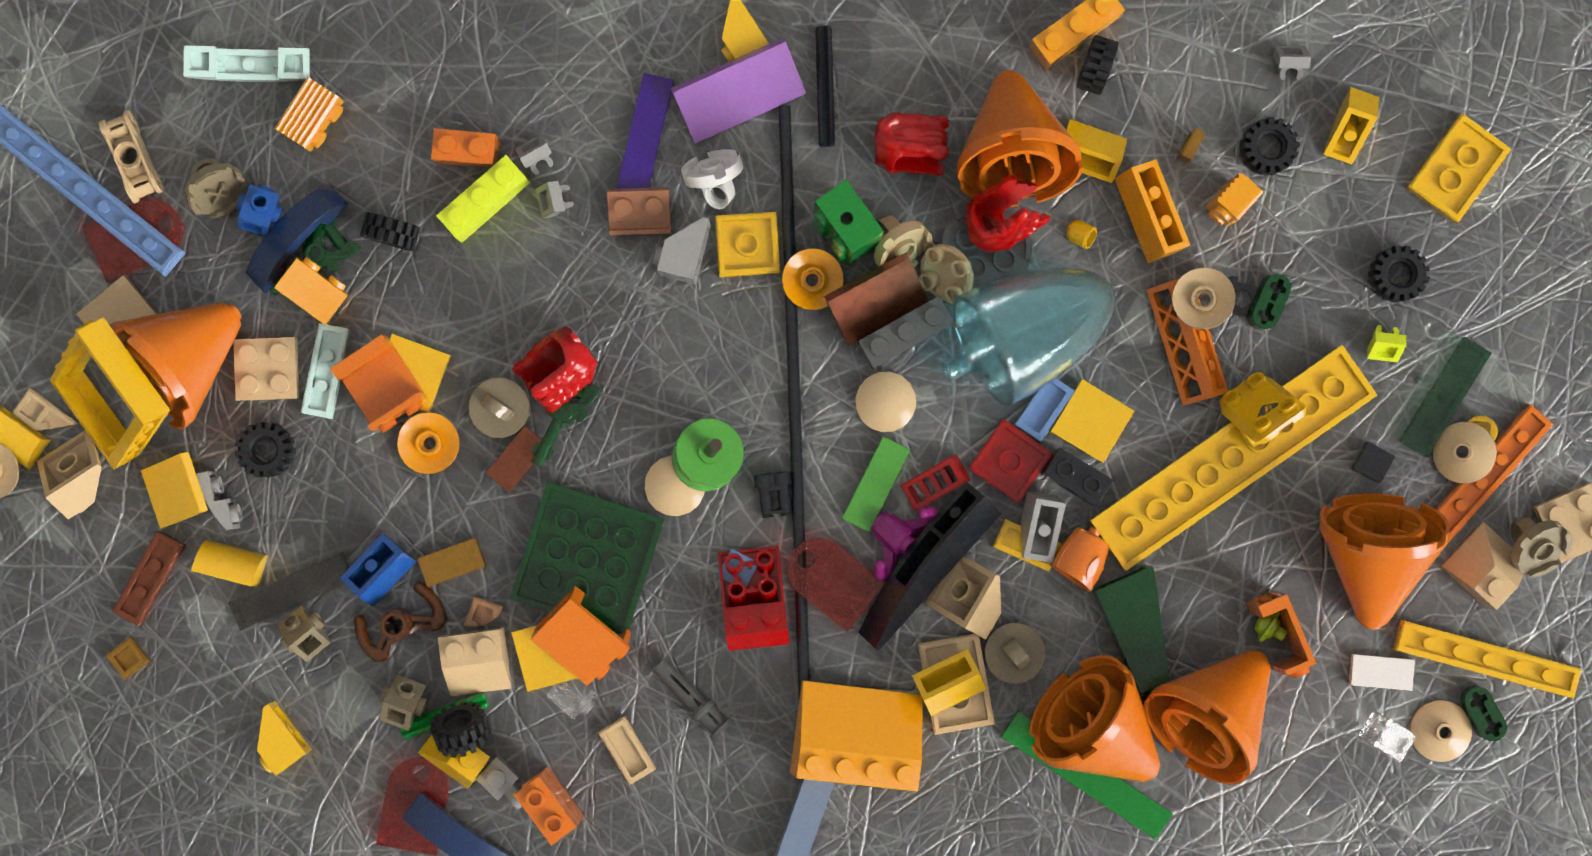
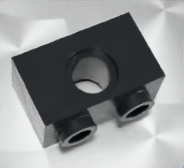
M1062 448L1054 450L1053 455L1040 473L1091 506L1099 505L1113 479Z

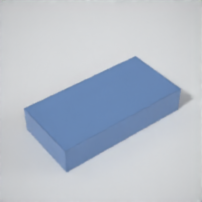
M1048 374L1014 425L1041 442L1075 391L1051 374Z

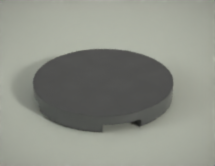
M964 209L958 212L945 227L940 244L956 247L964 253L970 262L974 277L973 287L969 293L985 296L995 295L1013 287L1023 277L1031 261V237H1026L1023 241L1017 242L1010 250L985 252L976 247L969 239L968 229L964 223ZM1008 209L1004 211L1006 219L1014 214Z

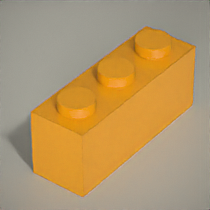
M1086 0L1034 37L1028 47L1044 69L1048 70L1094 37L1095 34H1098L1119 19L1125 9L1118 0Z
M1157 159L1131 167L1115 178L1147 263L1172 256L1190 246Z

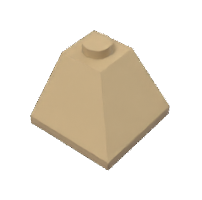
M84 430L37 461L45 498L67 519L85 511L94 503L102 468L96 445L86 430Z
M1483 521L1441 565L1481 605L1493 610H1497L1518 588L1524 575L1512 563L1511 554L1513 548Z
M963 556L930 593L924 604L986 640L1001 615L1000 576Z

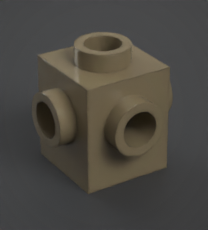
M302 605L278 624L283 636L280 639L283 646L289 652L296 653L306 662L331 643L323 628L326 626L323 618L315 611L310 613Z
M397 675L392 686L387 684L381 695L380 702H383L380 721L409 731L416 715L421 717L428 702V699L424 698L426 685L414 679Z

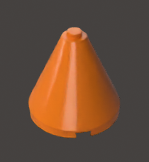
M1005 70L994 78L958 159L956 170L961 190L971 199H974L978 193L983 192L986 188L998 183L1003 177L1015 175L1018 181L1022 180L1024 183L1032 182L1038 186L1034 192L1022 199L1036 196L1037 203L1062 194L1073 186L1079 179L1083 167L1078 144L1026 79L1018 72ZM1017 202L1011 207H1017L1019 206V203Z
M224 302L116 321L111 323L110 327L169 407L170 412L167 415L173 419L168 423L169 426L177 430H183L195 420L241 327L240 319L242 316L233 304L227 305Z
M1382 493L1345 495L1333 499V507L1329 509L1325 505L1322 507L1319 521L1321 534L1355 616L1365 628L1379 629L1390 621L1446 546L1449 536V523L1444 515L1433 507L1421 503L1419 510L1404 505L1405 497Z
M1247 650L1157 686L1143 704L1150 730L1169 753L1175 747L1189 760L1185 766L1199 775L1223 784L1235 785L1242 783L1247 776H1250L1257 765L1271 671L1268 658L1260 651Z
M1099 655L1078 662L1082 668L1070 677L1066 673H1062L1044 693L1031 719L1029 734L1035 738V745L1031 746L1035 755L1054 768L1139 782L1153 779L1159 772L1160 758L1131 671L1118 659L1112 656Z

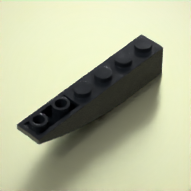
M966 481L906 551L878 594L858 633L879 651L1002 513L983 494Z

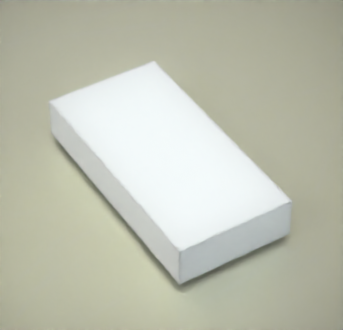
M1351 654L1348 684L1412 691L1415 660Z

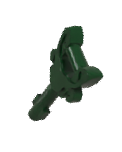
M336 218L329 226L321 222L316 228L315 233L312 232L304 241L306 244L303 245L305 256L321 267L320 269L326 268L331 272L339 269V260L353 257L361 250L360 246L347 242L336 229ZM325 235L338 249L336 252L333 253L325 248L323 241ZM277 282L270 288V291L275 296L280 293L274 288Z
M589 386L583 388L574 396L580 399L578 403H564L555 412L549 413L547 411L548 415L553 419L541 443L536 442L531 452L534 454L531 460L532 463L542 467L545 460H550L554 449L551 447L563 424L572 425L575 423V420L580 423L586 421L588 416L585 409L599 396L601 392L599 387Z

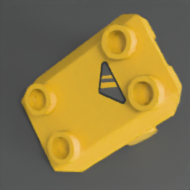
M1262 372L1251 374L1244 382L1225 393L1219 400L1222 415L1239 428L1244 440L1252 449L1259 445V443L1265 444L1280 434L1278 431L1291 422L1295 423L1306 414V405Z

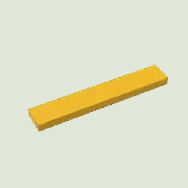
M1400 620L1393 650L1570 698L1575 697L1582 670L1581 668Z

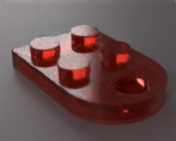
M144 199L128 206L176 246L180 247L184 237V224L180 214L174 207L157 199ZM169 215L173 219V227L168 232H162L159 228V221L163 216ZM92 221L82 226L106 282H114L123 275L127 276L150 266L149 263L98 222Z
M814 538L800 543L792 551L787 562V576L794 590L846 632L850 630L885 584L883 581L876 579L871 571L840 546L827 539ZM805 550L810 551L814 555V563L807 569L802 568L797 561L798 555Z
M424 757L407 759L392 771L387 782L376 845L434 856L438 855L439 848L404 821L402 816L420 792L447 810L450 781L445 772ZM423 765L428 768L429 778L427 781L420 782L415 779L413 775L415 766Z

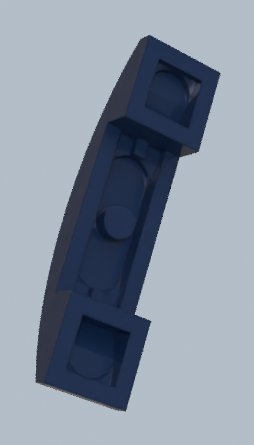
M329 183L304 197L287 211L263 238L248 264L246 274L264 293H267L286 272L282 266L283 263L321 222L329 226L349 203Z
M422 792L418 794L402 816V819L449 856H514L497 843L495 845L452 817L446 812L444 807Z

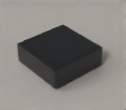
M1366 442L1351 469L1377 483H1381L1396 456L1370 442Z

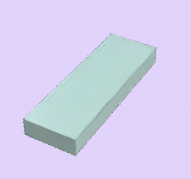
M319 323L301 413L333 419L341 380L336 379L330 368L345 359L351 329Z

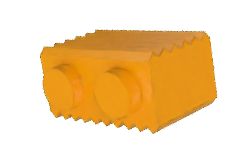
M307 77L274 129L311 152L314 147L319 148L327 136V133L324 131L327 129L330 121L334 123L343 112L341 105L344 101L336 94Z
M1243 173L1237 174L1227 181V184L1222 186V189L1206 204V209L1209 211L1207 215L1219 226L1224 224L1228 227L1238 221L1263 194V191Z

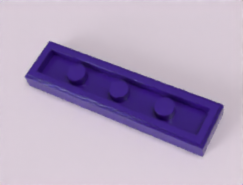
M647 73L643 74L616 189L649 188L672 93L671 88L674 84L673 79Z

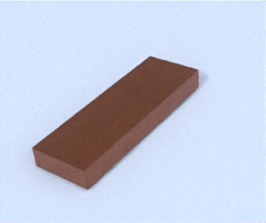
M156 531L112 612L138 627L142 626L186 545L161 531Z

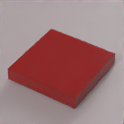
M1002 418L967 469L1019 504L1053 453Z

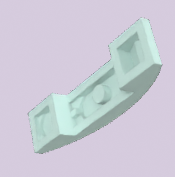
M184 46L183 76L194 79L236 82L304 81L307 77L310 78V49L278 48V50L217 49L215 46Z

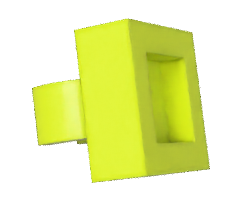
M1377 325L1367 347V359L1398 363L1407 346L1406 335H1400L1397 327H1393L1391 333L1382 332V326Z

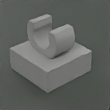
M1274 46L1273 58L1278 66L1277 72L1280 79L1285 80L1286 71L1294 68L1296 79L1301 80L1303 76L1302 68H1310L1311 56L1306 47Z
M542 134L515 148L524 167H530L535 175L539 174L536 167L538 161L545 160L549 167L553 166V160L550 156L552 152Z
M552 181L535 189L542 219L554 217L574 205L573 201L564 202L562 198V193L569 191L570 186H560L559 181Z

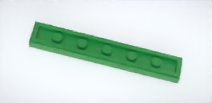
M1017 710L1003 731L1002 738L1154 839H1157L1173 815L1170 811L1120 778L1059 769L1047 765L1035 755L1031 748L1033 744L1035 745V738L1029 734L1031 719Z

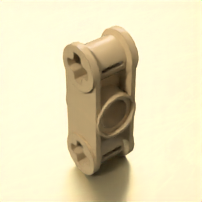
M123 111L122 116L109 121H99L101 133L111 150L123 179L124 188L131 201L135 204L140 202L141 197L154 192L158 194L164 192L162 181L153 166L140 135L139 126L131 111ZM131 149H135L137 159L134 163L128 164L126 154Z

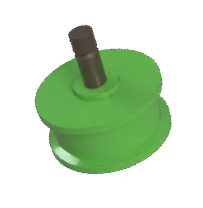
M716 419L698 420L686 427L674 444L672 450L674 471L685 485L694 490L704 492L718 490L729 483L739 471L744 457L743 444L737 432L728 424Z

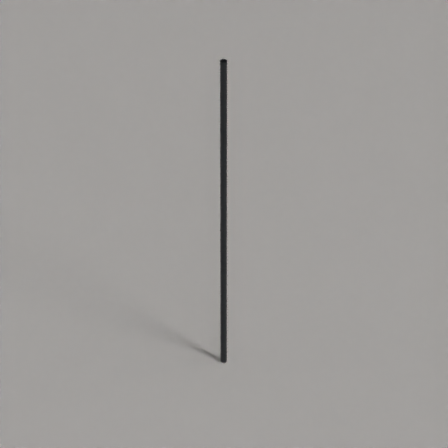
M790 105L778 106L784 267L789 259L796 254ZM785 293L798 697L800 699L802 680L810 681L798 308Z

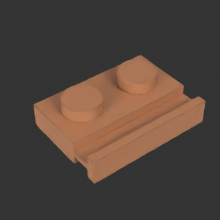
M669 187L607 190L609 235L671 233Z

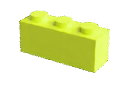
M505 155L436 216L452 235L462 243L531 182Z

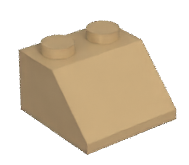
M504 627L438 637L441 668L450 696L512 688Z

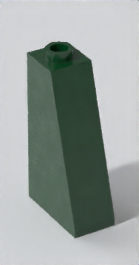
M1146 565L1092 589V592L1122 660L1134 677L1138 692H1146V695H1150L1157 686L1169 681L1155 571L1152 566Z

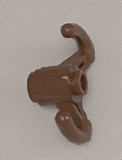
M416 582L413 586L414 591L429 603L432 615H412L403 608L392 609L383 614L380 619L382 635L377 646L373 645L369 639L366 630V618L363 615L355 617V634L359 645L366 655L375 662L385 661L390 656V651L396 642L418 630L439 631L445 625L444 608L440 599L431 588L422 582ZM401 619L403 625L400 627L402 629L396 627L395 620ZM415 621H422L423 624L415 625Z

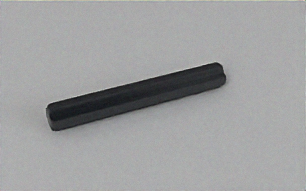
M824 25L817 26L815 29L818 136L820 147H832L835 145L831 26Z

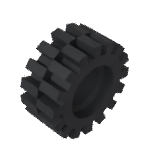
M1096 34L1094 35L1078 78L1077 88L1101 95L1112 69L1119 42Z
M1268 117L1265 120L1257 121L1245 131L1244 137L1240 141V146H1242L1240 156H1244L1245 161L1243 162L1246 166L1249 164L1252 167L1251 171L1254 173L1258 171L1260 172L1259 175L1264 176L1266 174L1275 175L1293 163V160L1299 153L1296 151L1300 147V141L1296 142L1298 134L1297 132H1292L1291 128L1293 126L1290 123L1286 125L1283 123V119L1274 120V117ZM1272 135L1279 140L1281 149L1276 157L1267 158L1260 153L1258 143L1261 137Z
M366 212L359 236L395 248L414 251L420 227L402 220Z
M1400 245L1379 253L1375 257L1376 260L1371 262L1370 267H1372V271L1368 273V277H1372V282L1369 283L1371 287L1375 286L1377 296L1382 295L1383 300H1392V302L1396 303L1419 296V293L1426 288L1424 286L1425 283L1429 282L1430 279L1427 276L1430 268L1424 264L1427 261L1425 256L1420 257V251L1417 249L1411 250L1410 246L1401 247ZM1393 263H1403L1410 271L1409 281L1403 286L1393 284L1388 277V270Z
M258 422L255 425L247 426V430L245 432L241 431L238 435L241 437L240 440L235 443V446H238V451H235V457H239V466L244 467L246 473L253 474L255 477H275L280 475L279 473L285 472L288 469L287 466L292 464L294 460L292 454H295L296 448L292 446L295 442L293 438L289 437L290 433L287 429L269 422ZM262 438H269L276 445V454L268 462L260 461L254 453L255 444Z
M462 701L460 706H456L453 703L450 705L451 709L447 710L445 707L441 709L442 715L436 714L434 716L435 721H431L430 730L438 751L442 752L444 756L450 754L452 758H456L457 754L460 753L461 757L467 756V751H471L473 754L477 751L475 747L482 748L485 745L484 741H489L491 728L485 711L480 704L476 705L475 702L470 701L467 705L466 701Z

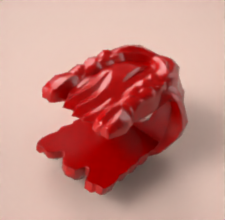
M891 112L889 115L877 120V130L875 131L874 138L875 165L883 168L890 174L899 172L919 173L921 175L929 174L931 176H941L944 174V165L938 161L949 156V148L945 142L948 139L945 129L949 128L947 116H928L918 113L910 115L907 113Z
M1008 175L1003 177L998 183L978 193L964 209V223L967 226L970 241L985 252L1010 250L1017 242L1023 241L1024 238L1036 232L1038 228L1047 224L1050 220L1049 215L1046 213L1040 215L1037 211L1029 212L1025 208L1018 210L1007 219L1004 215L1006 209L1034 192L1038 186L1032 182L1024 183L1022 180L1018 181L1015 175Z
M563 327L550 333L540 343L534 344L532 350L528 351L522 360L515 363L512 370L516 376L521 377L522 382L525 381L526 387L530 390L532 396L538 400L539 404L545 406L544 408L549 413L558 410L562 404L569 402L584 386L591 383L598 361L593 358L588 348L581 343L579 337L574 334L573 329Z

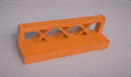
M1175 279L1146 290L1182 405L1185 406L1227 393L1228 388L1209 329H1196L1186 325L1175 313L1173 302L1169 309L1161 304L1158 292L1169 289L1172 299L1174 287L1179 280ZM1172 319L1177 321L1181 327V333L1178 338L1173 336L1169 330V324ZM1181 348L1189 353L1191 360L1188 367L1179 362L1178 354ZM1190 377L1198 382L1201 391L1200 395L1190 397L1187 387Z

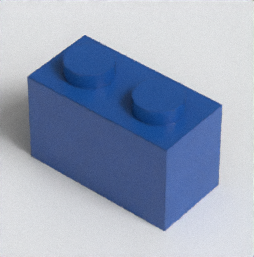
M382 533L340 579L361 600L374 607L416 561L397 542Z

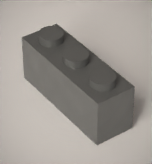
M938 296L859 340L858 345L873 370L950 327L955 322L941 297Z

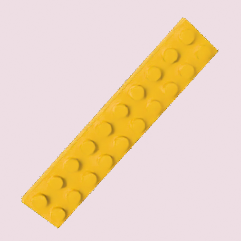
M1343 345L1338 346L1282 385L1283 388L1306 405V414L1295 423L1291 422L1278 431L1280 434L1265 444L1259 443V445L1252 449L1244 440L1239 428L1232 422H1229L1089 520L1092 526L1101 532L1099 536L1109 545V550L1124 571L1136 565L1378 396Z

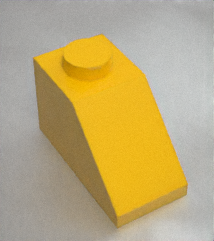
M730 0L722 35L724 48L721 49L727 62L769 44L742 1Z
M1350 87L1337 112L1323 155L1351 165L1353 164L1378 118L1380 97Z
M273 701L263 707L257 752L261 756L259 761L264 769L269 773L273 772L276 776L310 752L312 748L278 703Z
M432 735L418 752V754L466 789L471 786L490 759V756L475 747L477 750L475 753L472 754L471 751H467V756L461 757L460 753L457 754L456 758H452L450 754L444 756L442 752L438 751Z

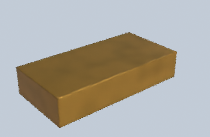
M477 538L417 558L427 587L487 566Z

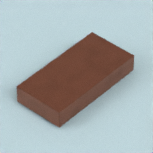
M524 426L486 474L511 493L534 465L531 462L534 454L531 452L536 442L541 443L542 439L527 426Z

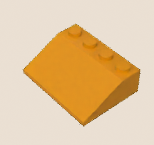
M802 680L790 773L799 779L918 792L922 764L923 699L921 694Z

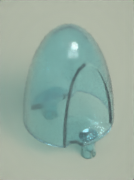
M1050 268L1008 276L962 293L954 298L952 304L953 319L962 345V356L942 364V372L944 374L952 369H956L945 376L949 382H952L973 371L978 378L984 381L989 393L995 400L1004 406H1011L1052 382L1081 359L1096 343L1112 317L1115 308L1114 290L1105 278L1092 271L1076 268Z

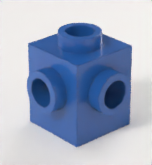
M249 185L246 194L240 193L235 210L240 212L237 228L265 237L270 231L272 223L276 224L281 217L283 207L279 206L280 195L264 185H258L257 187Z

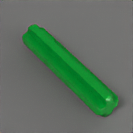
M484 692L454 702L456 706H460L462 701H466L467 705L472 701L476 705L480 704L482 709H486L489 706ZM451 704L446 705V706H444V707H445L447 710H449V709H451V707H450ZM444 707L423 714L421 717H415L409 731L400 728L402 736L408 739L429 731L431 721H435L434 716L436 714L442 715L440 710Z

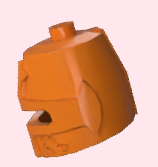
M1091 526L1088 531L1080 527L1075 528L1060 545L1054 556L1053 563L1050 564L1061 575L1088 593L1092 591L1105 568L1104 564L1109 545L1099 537L1101 532Z

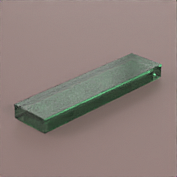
M1463 337L1402 434L1399 442L1423 457H1428L1492 353L1467 337Z

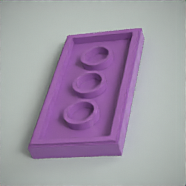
M784 38L671 88L695 144L806 94Z

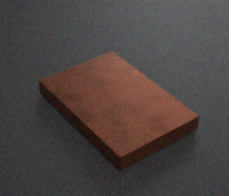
M907 253L896 257L824 296L848 346L929 302Z

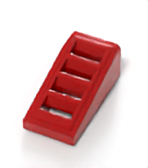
M954 454L901 484L900 487L916 512L920 508L964 485L966 481H971L957 454ZM946 466H951L958 481L954 482ZM935 472H940L948 487H942ZM926 477L929 478L936 491L933 495L924 481ZM916 483L919 485L926 498L925 500L921 501L912 485Z

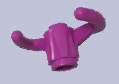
M924 506L918 510L920 519L903 521L894 513L889 514L887 511L877 517L871 526V531L875 533L873 536L883 544V560H876L874 562L873 574L876 579L886 581L898 564L901 553H906L916 540L914 537L921 534L924 528L938 514L935 507Z

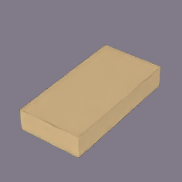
M626 716L598 732L629 785L656 770V766Z

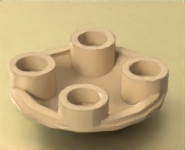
M947 244L933 245L925 251L921 259V275L919 276L924 291H929L935 297L940 296L942 301L950 304H956L965 298L973 287L974 274L971 264L964 253L956 247Z
M890 371L877 372L867 377L859 386L855 397L856 411L861 421L869 428L880 432H893L904 427L913 417L916 408V395L911 384L903 376Z
M672 455L659 459L650 467L645 477L644 490L648 501L657 511L665 515L681 516L690 513L700 504L705 494L704 491L688 487L678 478L672 465Z

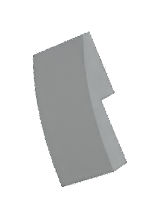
M216 471L196 473L204 499L219 523L226 530L241 528L239 523L243 519L241 507L238 503L235 504L234 498L222 499L221 494L224 493V485L221 477L217 476Z

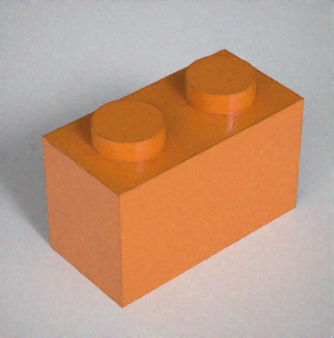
M434 128L431 160L439 165L490 169L499 160L500 139L496 134Z

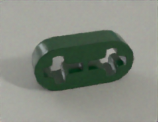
M1274 274L1263 278L1247 314L1248 322L1253 328L1265 330L1271 329L1277 324L1291 292V283L1287 277L1281 274ZM1278 281L1277 287L1281 291L1272 295L1273 289L1270 287V283H1277ZM1266 309L1265 315L1269 317L1268 321L1260 323L1261 317L1257 315L1258 311Z
M1472 685L1464 689L1460 702L1476 733L1487 741L1496 742L1501 740L1507 733V724L1488 690L1479 686ZM1473 693L1482 695L1483 698L1479 700L1482 711H1480L1478 706L1470 705V702L1473 700ZM1485 716L1491 722H1497L1498 725L1494 727V734L1485 732L1484 729L1488 727Z

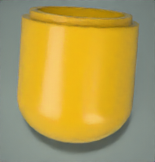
M1079 219L1072 221L1066 229L1068 241L1083 249L1090 248L1097 237V228Z

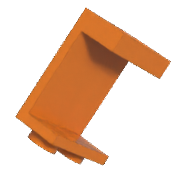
M382 334L330 368L336 379L343 381L370 423L367 425L370 431H378L380 429L382 433L386 432L398 423L396 418L405 412L408 416L417 412L423 407L421 402L428 398L388 336Z
M575 586L539 622L531 640L588 686L595 678L600 680L605 676L611 667L609 664L615 658L620 660L630 649L628 642L632 632L626 629L620 636L613 632L581 605L585 593Z
M1272 591L1246 602L1250 614L1264 618L1278 611L1281 612L1279 620L1282 628L1288 631L1286 637L1294 656L1273 664L1274 671L1286 676L1291 675L1292 678L1309 673V667L1317 663L1288 595Z
M548 766L522 785V789L514 794L515 798L551 846L575 829L584 816Z

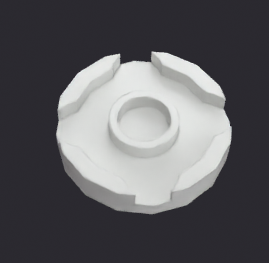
M729 149L707 152L709 158L699 162L697 157H694L685 163L681 169L685 185L690 188H702L706 202L715 209L725 208L734 199L735 188L732 179L743 170L740 155L737 156L735 150ZM713 188L721 189L725 193L726 199L718 198Z

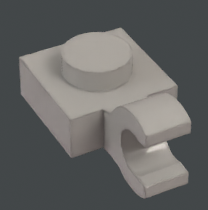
M497 756L476 780L497 801L505 795L515 808L519 810L522 807L514 796L520 790L515 785L520 776L500 756Z

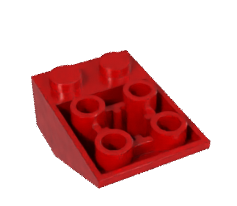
M779 546L736 550L754 560L743 562L742 557L738 554L729 555L730 551L718 552L725 637L728 651L790 644ZM731 559L739 560L740 564L737 567H730L728 565ZM724 562L727 572L734 577V582L732 583L723 578L722 566ZM752 565H756L757 567L745 588V585L741 582V577L737 575L742 572L744 566L752 569Z

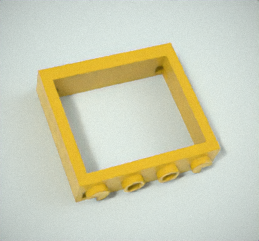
M103 317L95 322L87 320L81 327L74 330L76 333L68 341L69 346L61 354L60 362L55 365L56 369L50 382L115 470L140 456L170 412V409ZM91 356L135 416L127 430L122 426L83 371Z

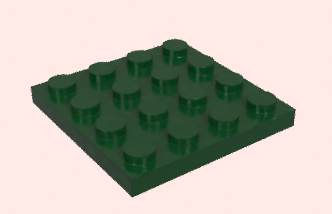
M547 481L509 599L550 612L577 586L585 593L581 605L613 632L621 635L626 629L630 630L665 518Z

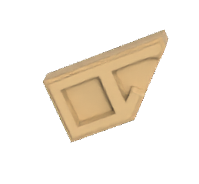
M33 388L28 389L12 411L13 415L36 431L73 426L79 422Z

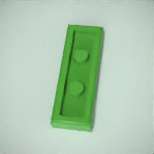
M884 436L882 437L842 519L870 532L872 524L876 520L911 451L910 449Z

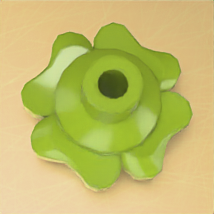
M1278 611L1273 615L1258 618L1254 630L1259 634V642L1271 639L1272 637L1280 641L1284 639L1288 631L1280 627V620L1278 618L1281 612Z

